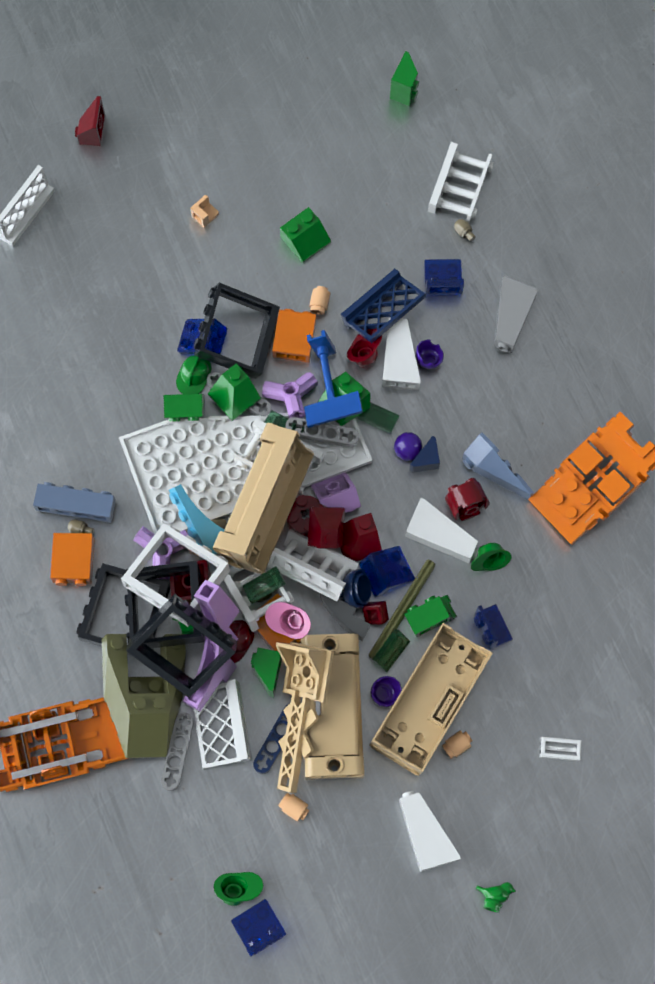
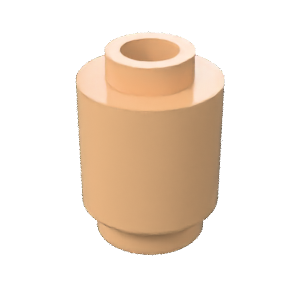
M317 286V288L313 289L309 304L311 313L317 315L325 314L331 295L328 288Z
M460 730L445 740V744L442 747L450 759L453 757L457 758L472 747L470 743L473 740L466 731L462 733Z
M286 793L279 804V807L282 808L281 811L297 822L299 819L304 820L310 811L307 809L308 804L294 794Z

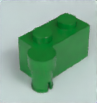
M448 595L442 597L431 596L425 600V604L419 607L414 605L407 609L408 612L404 615L416 637L442 625V623H445V620L446 622L452 621L451 617L453 620L457 618Z

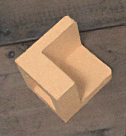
M204 195L190 208L192 217L204 228L219 215V211L209 203L207 195Z

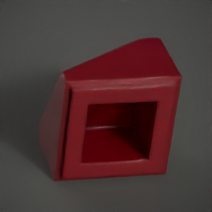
M386 601L368 602L364 606L365 622L370 625L384 624L389 620Z

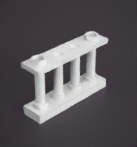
M451 142L429 202L428 212L435 214L437 208L443 207L466 214V221L470 224L471 218L475 219L478 208L475 207L487 172L491 173L494 162H491L492 154L488 155L486 162L459 154L460 152L457 151L458 144ZM453 161H460L483 168L481 177L454 169L452 167ZM454 176L478 184L476 192L449 185V182H446L447 178ZM447 191L473 199L471 207L468 208L443 200L441 197L442 192L446 193Z
M258 419L254 420L252 428L255 435L243 457L237 454L234 455V462L238 468L251 470L253 462L249 460L260 442V437L266 423ZM302 442L306 448L314 453L308 468L309 471L311 465L315 464V462L321 464L324 452ZM300 487L297 495H303L304 488Z
M292 529L289 530L284 542V546H286L284 551L275 548L268 563V567L335 601L339 600L345 587L344 577L350 571L356 570L359 563L331 549L308 546V537ZM293 550L303 555L301 560L290 555ZM310 559L321 564L318 569L307 564ZM329 568L338 574L336 577L325 573V571Z
M268 565L264 575L254 573L239 582H234L232 577L237 572L243 570V568L240 569L232 566L229 567L230 572L223 580L252 632L259 629L256 621L266 614L270 605L276 602H285L292 605V602H294L290 591L286 592L272 568L268 567ZM269 575L273 582L248 596H242L240 593L244 587ZM276 589L281 595L277 600L256 611H251L248 607L251 605L250 603Z

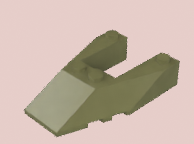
M106 634L102 638L103 695L110 711L111 720L114 722L117 730V736L125 758L166 757L183 693L162 677H128L127 635ZM165 634L163 637L183 634ZM185 645L160 647V655L185 672Z

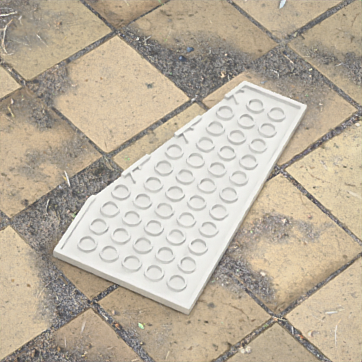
M273 413L266 416H239L233 421L228 416H208V418H199V421L180 419V421L169 422L168 419L119 437L154 534L157 533L163 524L169 527L172 525L179 531H187L188 527L180 519L176 504H173L169 497V490L180 484L195 506L210 520L221 519L231 515L250 472L248 469L242 470L236 466L234 455L237 454L243 457L255 435L252 428L255 419L285 428L286 422L289 419L288 413ZM355 418L342 426L355 429L358 432L359 440L354 447H344L299 438L302 442L324 452L321 464L315 462V464L311 465L302 482V488L373 462ZM331 421L327 423L340 426L336 421ZM293 423L291 426L294 431L298 428L296 423ZM305 425L302 426L301 433H304ZM310 427L307 429L308 433L311 435H315L318 433V429L316 427ZM334 430L326 432L327 437L330 439L337 436ZM340 432V437L338 440H341L342 437H344L342 436L343 432ZM351 434L347 437L349 442L354 439ZM261 441L249 460L253 463L261 447Z

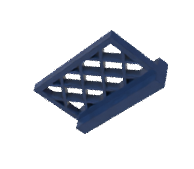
M394 268L340 315L348 329L352 328L370 343H373L426 298V294L403 278L400 272ZM401 285H405V286H406V287H405V290H397V289H398ZM408 294L418 295L415 299H408ZM405 295V300L395 301V297ZM392 296V301L383 302L387 297ZM404 305L402 310L395 311V306ZM382 307H391V311L382 312ZM374 308H378V313L369 314ZM391 317L388 322L381 323V318ZM378 318L377 323L368 324V319ZM365 319L364 325H356L360 320ZM377 328V331L371 336L367 333L368 329Z

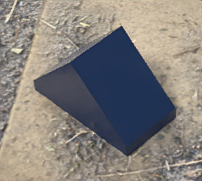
M434 436L430 438L410 464L409 471L412 473L439 469L440 460Z

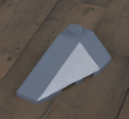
M480 433L464 452L462 457L464 465L468 469H473L481 476L528 500L534 493L518 473L514 474L512 472L509 461L501 459L498 455L499 449L483 433Z

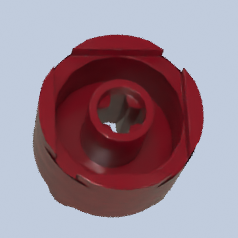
M470 478L459 486L455 484L447 489L449 493L446 495L445 501L456 521L458 518L461 521L471 519L481 513L480 509L484 507L486 510L490 505L481 484L476 478Z
M299 495L295 499L287 518L289 529L308 537L310 507L324 506L313 496ZM309 515V518H308V517H306L305 519L302 518V516Z

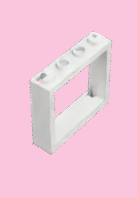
M166 524L161 526L121 578L124 587L159 609L168 599L135 578L167 536L218 567L208 581L219 586L230 572L228 560L221 555L216 556L207 546L198 545L191 536L186 535L185 537L176 527L172 525L169 527ZM194 598L190 606L201 611L199 603ZM172 612L170 614L171 617L189 627L190 624L176 613Z

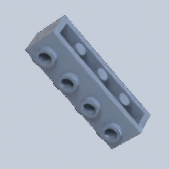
M44 482V484L37 485L33 506L36 511L112 523L116 499L112 493L107 491L96 493L87 488L76 490L72 486L63 485V487H57L53 483Z

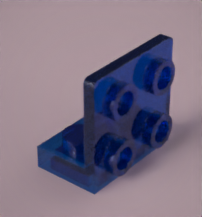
M430 259L424 261L426 295L463 293L464 279H462L460 259Z
M400 546L370 553L359 562L361 569L370 579L374 597L383 595L392 587L415 580Z
M496 604L483 609L482 605L477 607L473 620L476 627L481 628L483 632L482 639L486 646L489 645L492 650L513 640Z
M266 899L231 920L250 957H253L287 935Z

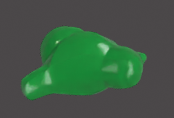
M509 882L489 888H483L478 885L476 887L485 896L483 908L497 913L500 912V908L503 907L502 903L508 900L509 895L516 892L513 885Z

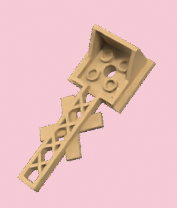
M276 642V648L286 665L282 692L292 695L291 703L283 710L288 720L286 734L278 741L283 754L277 789L289 793H297L302 755L304 758H307L314 752L306 732L319 720L315 708L310 709L311 700L326 703L334 651L290 642V644ZM289 777V786H286L287 778Z

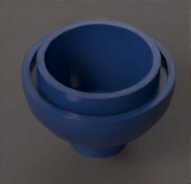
M362 569L352 570L343 579V582L346 584L340 598H343L346 603L355 608H364L371 598V582L368 575Z

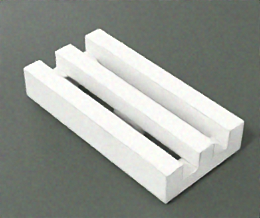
M541 737L540 758L581 761L582 740ZM545 742L577 745V748L545 746ZM545 750L577 753V755L545 753Z

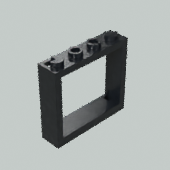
M219 282L216 286L211 287L208 293L210 300L203 311L205 318L200 323L198 329L200 335L194 343V349H196L194 356L228 369L237 363L249 377L256 379L263 373L280 306ZM219 296L265 314L251 366L205 349Z
M197 561L144 567L135 578L137 580L190 574L191 601L194 600V595L201 586V572ZM127 589L128 595H125V605L128 607V613L125 617L126 624L129 625V632L126 634L129 642L139 631L137 594ZM193 627V633L149 638L144 643L150 648L205 642V635Z
M104 563L96 571L95 579L97 580L95 586H92L90 589V601L83 609L84 619L82 623H79L76 631L80 641L102 647V638L87 634L107 572L122 577L127 572L126 569ZM158 578L138 580L160 587L158 593L168 598L171 589L170 582ZM153 606L149 620L159 610L156 606ZM157 629L147 639L155 638Z
M174 594L129 640L126 651L190 698L236 653L238 641L232 638L231 634L224 632L217 623L207 619L200 610L194 609L186 600H182ZM172 612L176 613L223 649L194 680L144 643Z

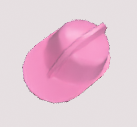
M276 602L270 605L266 611L265 619L267 625L277 633L290 638L300 639L305 637L310 631V617L302 608L285 602Z

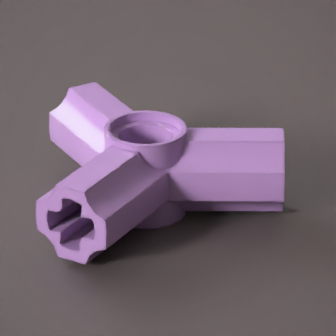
M310 372L305 373L294 382H287L285 384L265 381L262 397L284 401L289 418H303L305 411L301 397L318 385V381Z
M142 526L133 541L145 548L155 534ZM185 530L180 531L185 537L188 535ZM170 537L166 538L161 544L165 546L166 553L161 555L157 549L153 554L152 566L170 564V555L186 547ZM162 577V578H158V579L168 580L169 577Z

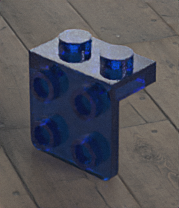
M215 318L212 320L205 349L221 354L228 328ZM187 319L185 321L177 352L180 354L195 353L194 343L199 338L200 332L198 329L204 319Z

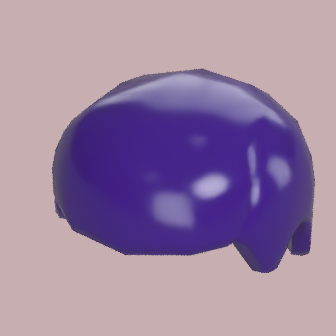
M427 339L417 345L415 357L420 366L427 369H435L443 362L444 353L439 344L435 345L430 339Z
M404 432L399 435L394 443L396 455L404 461L414 460L423 448L419 436L412 432Z
M383 676L373 683L370 691L371 698L378 706L389 707L394 705L402 688L400 682L395 677Z

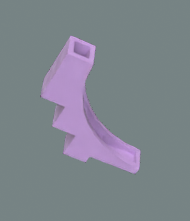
M205 580L194 595L202 613L211 622L217 623L224 632L231 634L232 638L237 641V636L229 626L240 610L220 586ZM206 636L202 660L196 677L223 651L221 647ZM231 659L227 660L190 698L185 696L183 702L201 711L220 682L228 681L237 667Z

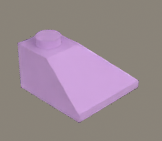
M346 472L311 485L314 494L322 505L327 507H344L345 512H352L356 508L361 507L356 487Z

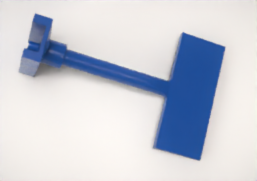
M325 330L321 331L322 336L312 338L310 334L307 335L308 343L317 357L321 359L327 400L304 406L308 428L363 413L359 391L339 397L334 395L328 356L336 354V349Z

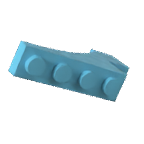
M181 484L170 489L169 497L172 503L176 504L180 519L186 523L188 535L198 545L207 546L216 555L217 553L212 547L219 532H224L225 529L212 522L195 506Z

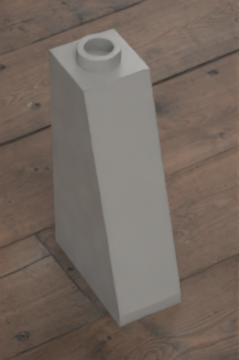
M503 276L500 287L494 346L500 351L512 353L536 298L538 289L507 276Z

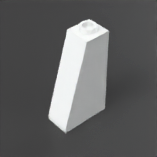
M402 317L387 330L382 387L419 390L420 375L408 320Z
M420 498L405 537L467 563H470L471 558L475 559L479 549L476 547L478 541L428 501Z
M414 791L402 794L403 797L399 799L420 872L459 861L461 859L459 853L421 794H415Z

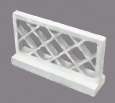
M40 165L35 168L0 214V239L11 246L15 245L55 192L54 188L48 184L44 169Z
M235 679L218 685L201 711L194 709L203 769L242 761H252L240 683ZM226 688L227 696L223 701H220L215 697V694L219 689ZM212 698L221 703L215 713L206 708ZM223 706L230 711L226 721L217 716ZM204 710L213 715L207 725L200 720ZM215 718L224 723L218 733L209 728ZM226 726L233 730V735L229 741L221 736ZM207 730L216 735L210 745L204 742L203 739ZM218 738L227 743L221 753L213 748ZM230 745L236 749L237 758L228 759L224 756ZM211 749L219 756L215 762L207 763L206 755Z

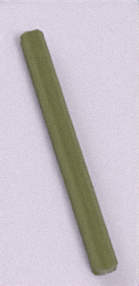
M426 560L371 649L369 653L371 659L377 661L405 617L404 614L408 612L407 609L411 607L435 568L433 561Z

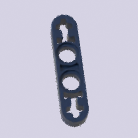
M283 710L254 759L253 767L259 774H266L270 771L282 750L278 741L284 735L277 733V727L281 724L287 726L288 722L281 720L283 717L287 719ZM269 742H276L278 744L276 752L271 753L267 750ZM265 752L268 756L273 757V759L270 760V758H268L266 761V765L268 767H263L260 770L258 769L259 765L257 764V762H262L264 760L265 755L261 754Z

